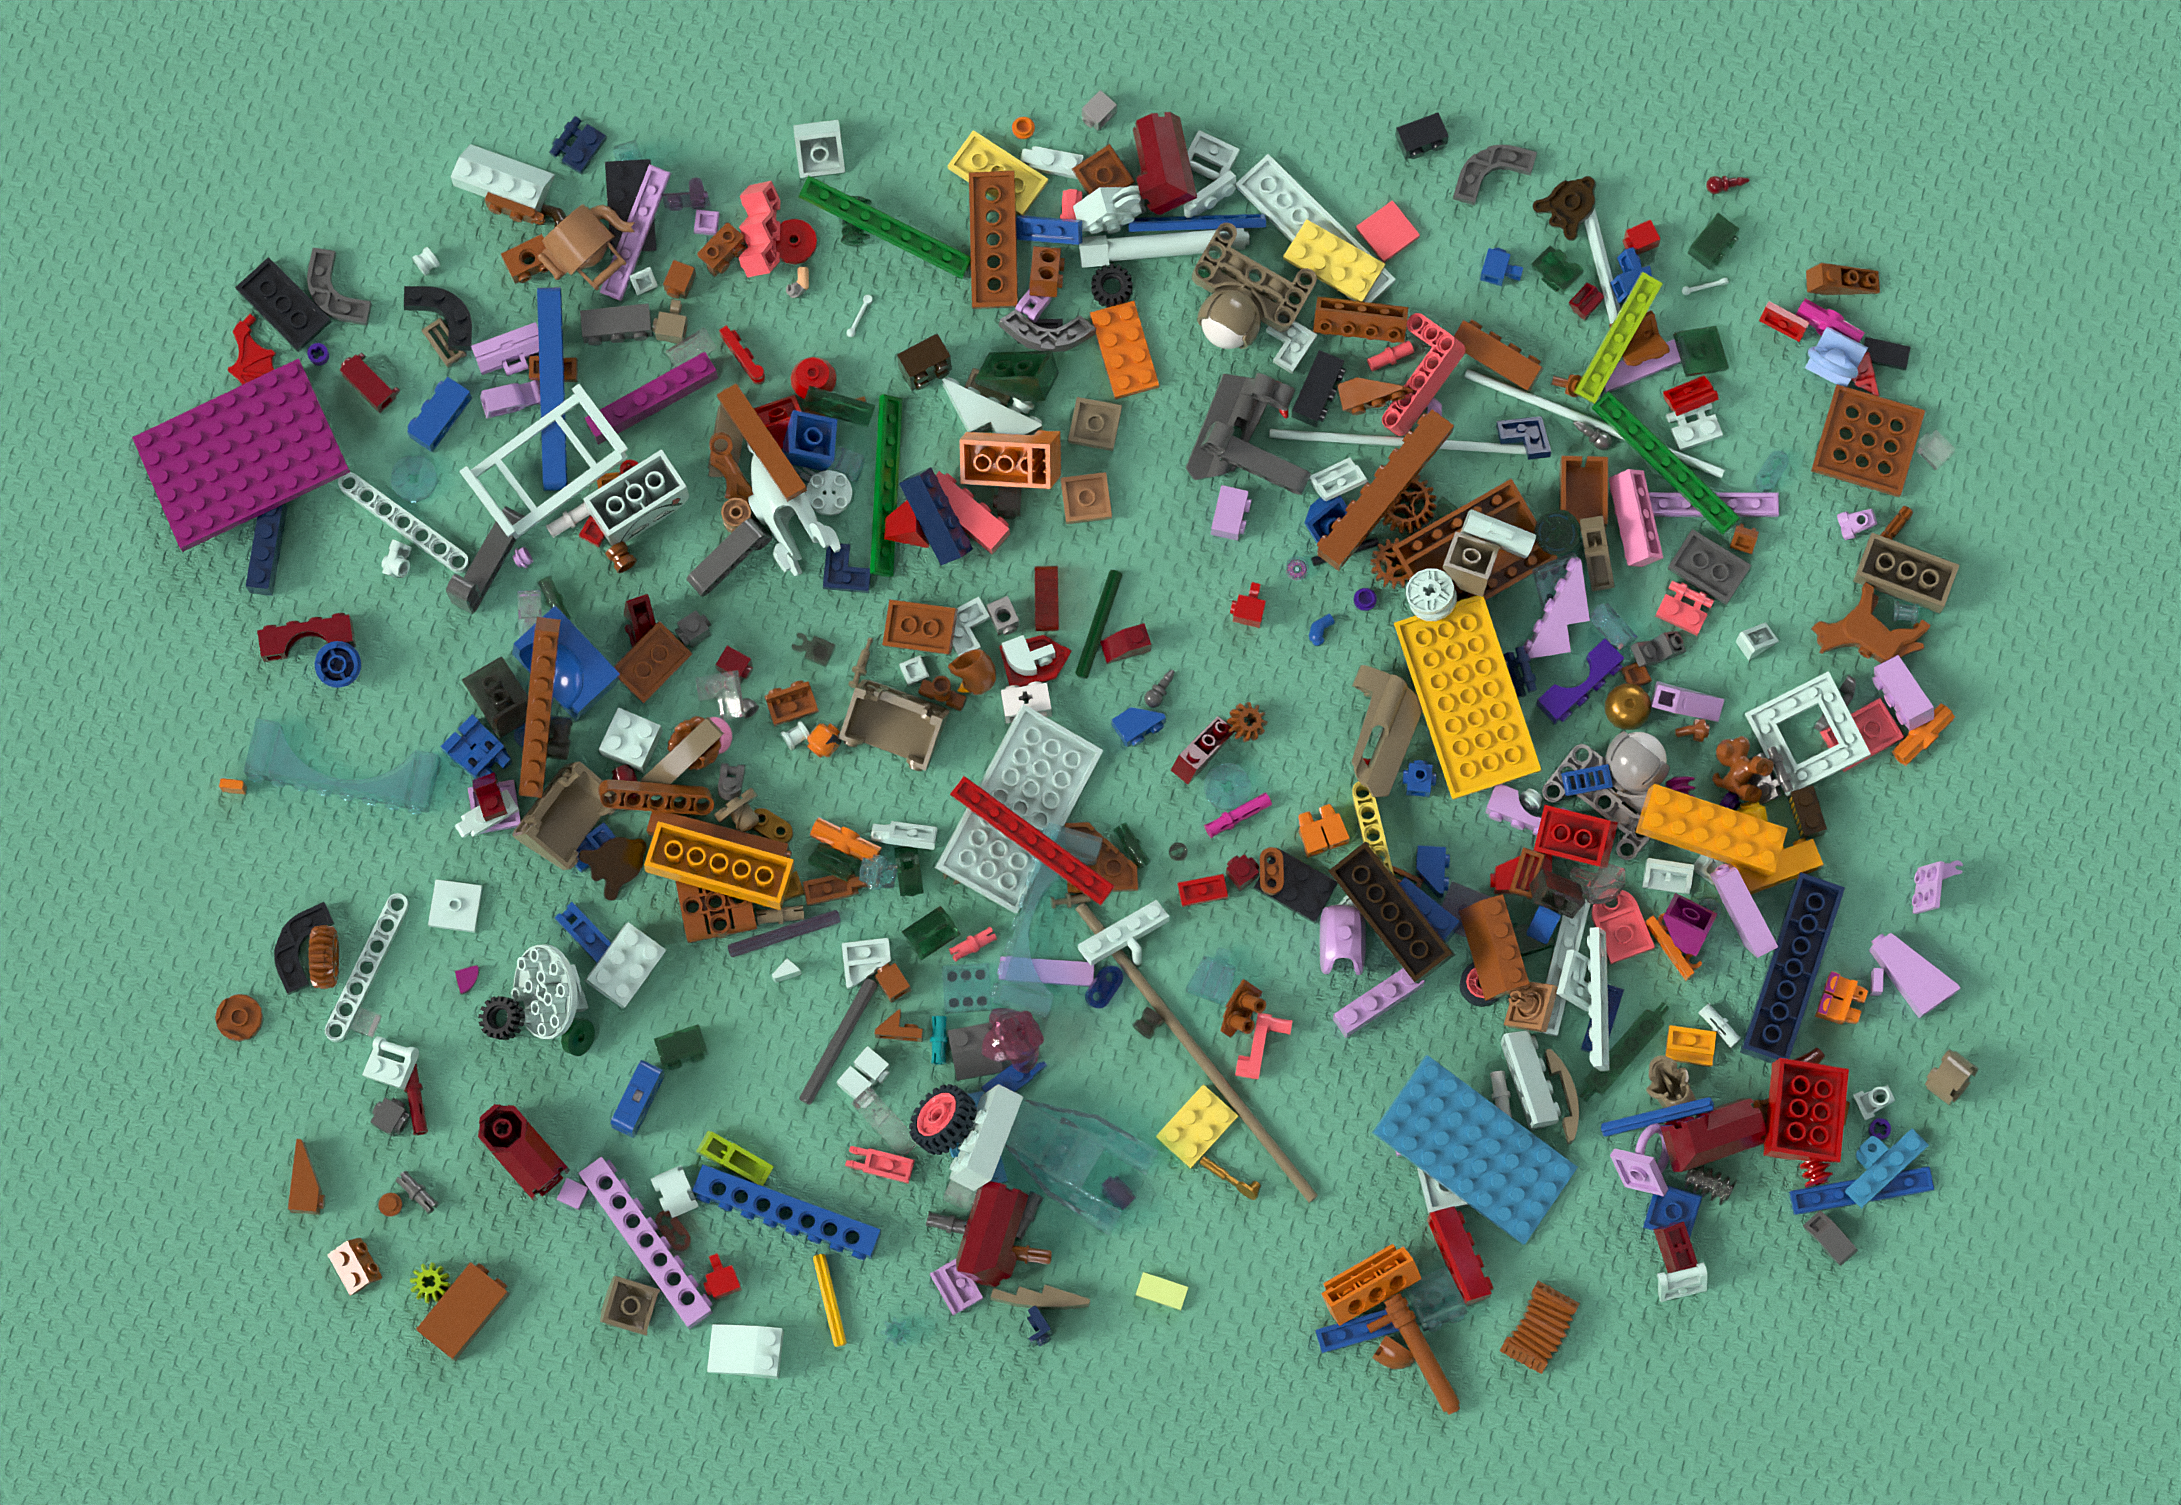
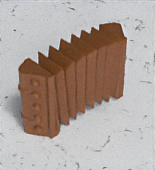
M1538 1280L1531 1292L1532 1300L1527 1302L1529 1306H1526L1527 1312L1523 1314L1525 1319H1520L1519 1323L1521 1325H1517L1515 1327L1516 1331L1511 1332L1513 1337L1506 1338L1500 1352L1526 1365L1529 1369L1542 1374L1548 1364L1547 1360H1552L1553 1358L1551 1353H1557V1347L1562 1345L1561 1339L1567 1337L1564 1331L1570 1329L1568 1323L1573 1321L1571 1316L1575 1314L1580 1303Z

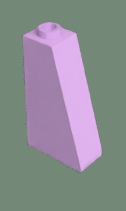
M1731 863L1718 866L1710 876L1744 947L1757 958L1777 948V943L1737 868Z
M1892 933L1887 936L1881 934L1871 941L1873 945L1869 949L1870 953L1881 968L1884 969V972L1919 1019L1959 991L1960 987L1957 983Z

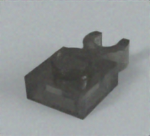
M797 633V638L803 640V644L800 646L792 644V649L796 652L806 651L805 659L827 667L836 647L835 644L816 636L813 637L812 641H809L804 634Z

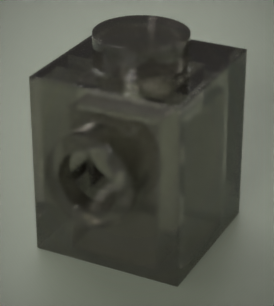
M998 487V494L993 496V508H997L998 516H1002L1003 519L1021 517L1022 487Z

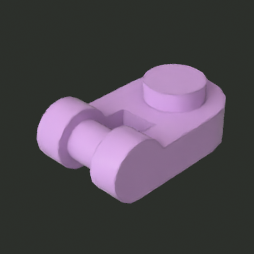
M1029 289L1018 302L1015 309L1022 315L1028 316V319L1035 323L1051 302L1052 297L1030 296ZM1030 303L1035 305L1033 309L1028 306Z

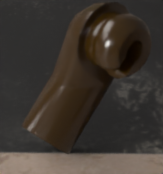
M546 204L542 205L541 213L544 216L553 218L555 222L554 228L567 217L561 208Z

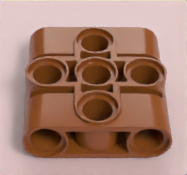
M675 881L688 943L715 937L725 938L730 934L757 929L752 902L744 900L742 903H735L732 896L703 888V893H700L699 887ZM715 898L722 900V905L718 908L710 906V902ZM692 903L699 905V909L695 913L687 911V907ZM730 913L733 915L735 929H732ZM706 918H708L711 934H708ZM718 921H724L727 923V926L724 930L718 931L714 928L715 924Z

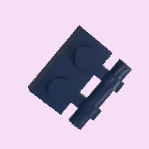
M574 116L571 122H567L564 126L565 130L559 139L556 138L552 143L553 147L549 153L556 158L560 152H563L566 155L563 157L562 163L582 175L607 137L588 124L581 131L577 127L582 120ZM573 135L577 139L575 140L573 145L569 147L568 145H566V143Z
M1524 646L1515 648L1516 658L1513 652L1503 654L1518 699L1527 696L1524 689L1525 686L1528 693L1537 691L1535 684L1537 680L1535 674H1532L1529 665L1531 660L1529 654H1526ZM1518 667H1521V671L1523 674L1522 678L1520 676Z

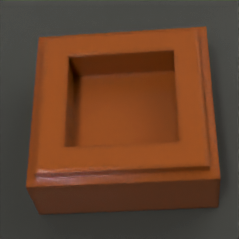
M1637 662L1621 669L1627 684L1643 686L1652 681L1646 666L1639 667Z

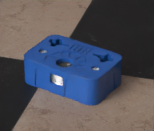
M643 1060L639 1062L612 1117L610 1124L613 1129L635 1138L665 1076L663 1069Z

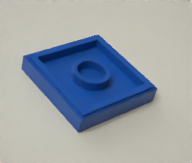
M1667 1185L1668 1191L1664 1196L1652 1195L1643 1228L1654 1231L1653 1229L1668 1226L1669 1223L1684 1221L1690 1238L1702 1196Z

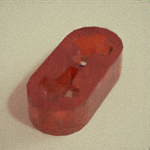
M663 1210L659 1212L655 1219L659 1231L674 1250L678 1252L687 1250L691 1244V1237L679 1219L674 1217L670 1220L673 1229L670 1230L666 1225H660L663 1216L666 1218L672 1217L670 1211L664 1212ZM677 1232L681 1237L685 1235V1245H675L676 1238L673 1233Z

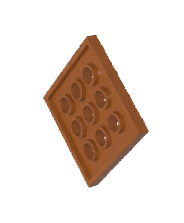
M1837 384L1811 472L1900 498L1925 410ZM1848 408L1856 409L1858 417L1849 418L1846 415V410ZM1875 414L1879 416L1881 422L1878 425H1872L1868 421V416ZM1898 421L1902 424L1903 429L1896 432L1891 429L1890 423ZM1842 429L1850 430L1852 438L1848 440L1843 439L1840 436V431ZM1871 436L1874 439V444L1872 446L1864 445L1862 437ZM1892 442L1896 445L1897 450L1889 453L1885 450L1884 444ZM1836 450H1841L1846 454V459L1842 461L1836 460L1833 453ZM1865 457L1868 460V466L1859 467L1856 464V458ZM1881 463L1889 465L1890 472L1888 474L1881 473L1878 470V465Z

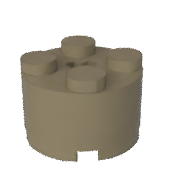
M1949 1049L1942 1057L1941 1061L1943 1062L1939 1068L1934 1067L1930 1071L1925 1085L1930 1092L1950 1106L1952 1101L1955 1102L1971 1083L1968 1078L1970 1075L1975 1077L1979 1068L1958 1052H1953Z

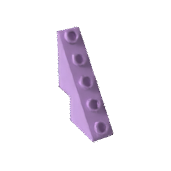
M1572 557L1566 566L1568 572L1564 579L1560 578L1557 582L1555 596L1547 601L1542 620L1538 619L1533 627V632L1535 633L1531 640L1527 639L1523 645L1530 659L1571 652L1567 625L1590 621L1582 563L1578 557Z

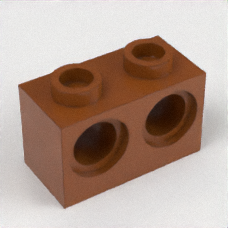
M1033 246L1030 296L1057 297L1058 288H1062L1063 275H1060L1059 272H1064L1065 258H1061V248Z

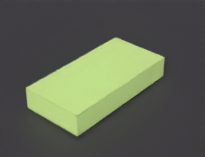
M1143 1272L1136 1296L1181 1311L1188 1287Z

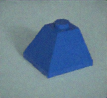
M1340 495L1328 501L1320 497L1310 505L1304 524L1316 543L1324 535L1328 536L1333 531L1331 526L1338 517L1342 519L1346 515L1347 505Z

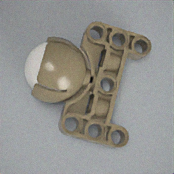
M1223 223L1217 228L1193 270L1192 280L1196 285L1213 293L1203 302L1197 317V322L1202 326L1206 338L1215 346L1223 349L1238 347L1246 349L1257 338L1261 320L1278 332L1289 330L1316 284L1317 276L1313 270L1304 268L1297 273L1293 282H1290L1234 250L1231 246L1237 236V229L1231 223ZM1220 232H1228L1231 239H1223L1220 236ZM1209 251H1217L1220 258H1212L1209 255ZM1206 270L1209 277L1203 278L1199 276L1198 271ZM1249 274H1257L1260 281H1252L1249 278ZM1300 278H1308L1310 285H1303L1300 282ZM1289 297H1297L1299 304H1292L1289 301ZM1278 316H1286L1289 323H1281L1278 320Z

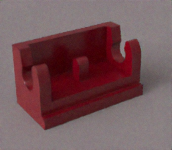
M1684 1221L1669 1223L1668 1226L1653 1229L1668 1273L1697 1267L1698 1262Z

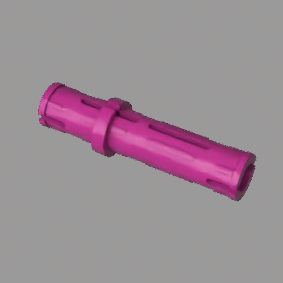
M1264 792L1228 813H1222L1221 817L1205 824L1204 828L1209 837L1213 838L1227 829L1235 828L1234 825L1261 810L1272 806V802L1267 793Z

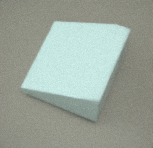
M1700 855L1693 865L1694 871L1714 885L1710 874L1715 872V869L1724 863Z
M786 959L772 974V978L777 983L799 976L802 973L797 966L789 959Z

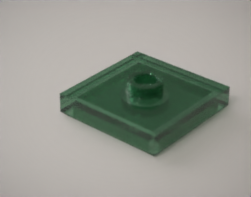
M1717 326L1677 331L1673 334L1685 377L1726 371L1729 368Z

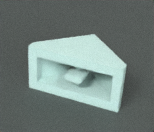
M1765 622L1742 631L1736 643L1749 661L1776 644L1779 640Z

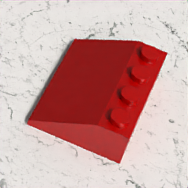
M1779 1058L1772 1063L1763 1156L1788 1160L1841 1162L1849 1069Z

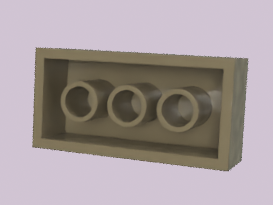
M1871 533L1853 582L1861 585L1867 582L1874 587V590L1940 614L1947 601L1959 565Z

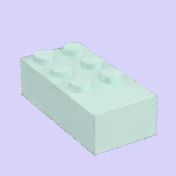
M999 1084L981 1096L977 1105V1111L975 1112L976 1118L972 1120L974 1123L973 1128H968L970 1133L968 1136H963L964 1141L958 1145L960 1150L958 1157H955L950 1165L952 1172L949 1179L973 1191L992 1180L1023 1096Z

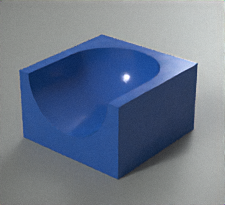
M554 606L543 616V618L561 620L553 698L577 722L617 685L620 673L571 621ZM536 623L513 644L512 655L530 674Z

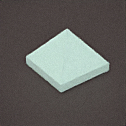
M650 267L629 276L637 296L658 287Z

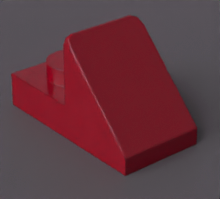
M645 594L625 602L624 616L630 621L634 641L637 643L656 624L649 595Z
M495 772L474 779L473 790L478 798L484 820L489 821L508 814Z

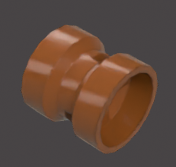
M624 541L613 545L605 553L607 558L613 561L614 568L619 574L629 570L637 562L634 555L628 552V546Z

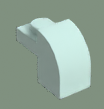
M1024 635L1002 643V650L1009 666L1021 675H1037L1035 665L1045 666L1055 658V650L1052 644L1030 652Z

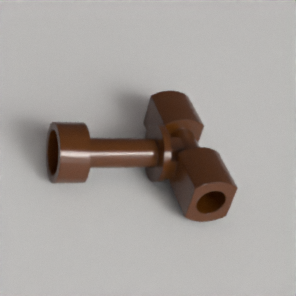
M937 676L933 682L923 679L918 694L932 700L936 699L939 702H946V706L960 712L967 701V696L953 690L951 691L950 680L945 676Z

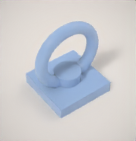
M1826 327L1817 346L1809 348L1808 355L1810 359L1805 368L1836 385L1847 387L1851 379L1858 376L1857 368L1868 347Z

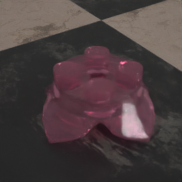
M1009 1008L993 1009L989 1015L992 1029L983 1039L982 1055L998 1062L1010 1060L1017 1071L1027 1074L1036 1064L1040 1045L1044 1042L1039 1025L1028 1011L1019 1012Z

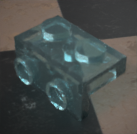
M1608 603L1598 605L1589 615L1592 624L1618 652L1638 638Z

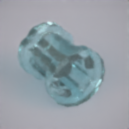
M1895 601L1892 611V622L1902 620L1916 624L1919 605H1905Z

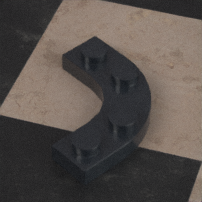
M404 286V310L431 311L443 316L449 327L448 350L472 351L471 316L460 298L445 289L437 287Z
M325 902L292 917L282 928L275 944V966L288 995L310 986L301 966L299 953L305 939L310 937L311 930L315 926L334 925Z

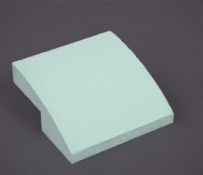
M1350 457L1311 475L1309 478L1316 492L1325 501L1368 482L1359 466H1355Z

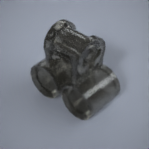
M551 715L547 758L567 761L569 746L571 745L569 736L573 723L570 717Z

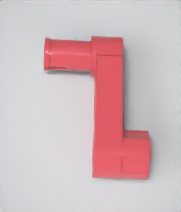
M1258 1013L1251 1056H1238L1235 1076L1258 1080L1266 1033L1273 1031L1290 1035L1293 1020L1274 1018L1270 1014Z

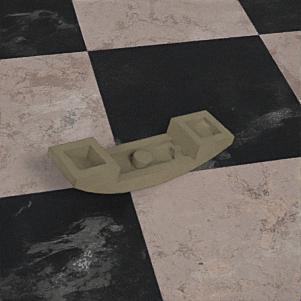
M1547 1049L1544 1056L1549 1075L1559 1074L1570 1117L1563 1118L1562 1125L1567 1144H1572L1577 1133L1579 1121L1576 1089L1570 1073L1562 1060L1554 1051Z

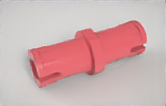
M1408 340L1395 347L1385 348V351L1368 358L1367 363L1373 372L1388 364H1396L1397 360L1413 354L1414 349Z
M988 927L974 936L970 935L966 938L967 940L949 948L954 961L957 962L968 954L976 953L983 946L996 941L997 938L995 933L992 934V928Z

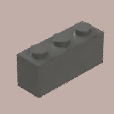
M648 303L580 311L582 337L585 344L588 343L595 346L605 341L621 343L625 339L633 338L634 340L642 341L653 336L651 312Z

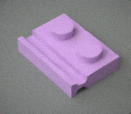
M956 1259L930 1273L932 1280L953 1316L983 1299L974 1281L956 1270Z

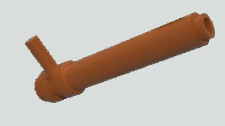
M1401 1293L1384 1301L1387 1314L1366 1325L1370 1333L1392 1322L1394 1327L1399 1329L1443 1412H1447L1450 1415L1460 1409V1402L1417 1325L1413 1310H1409L1407 1299L1403 1298Z

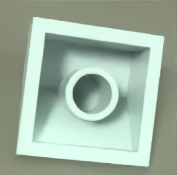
M839 120L793 125L800 178L808 177V175L812 177L845 172Z

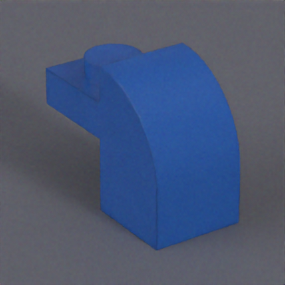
M1633 247L1625 249L1617 257L1623 273L1610 282L1618 303L1626 301L1641 272L1652 276L1650 266L1641 267L1640 257L1636 254Z

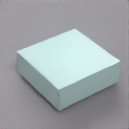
M921 655L899 664L908 687L923 681V679L930 678Z

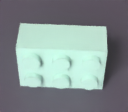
M628 922L623 926L584 981L619 1007L625 1008L666 949Z

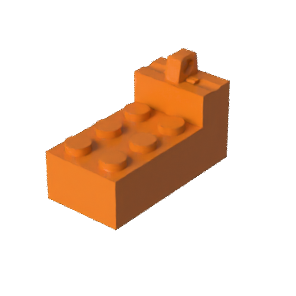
M1038 430L1034 435L966 432L960 438V484L1051 489L1061 476L1060 431Z

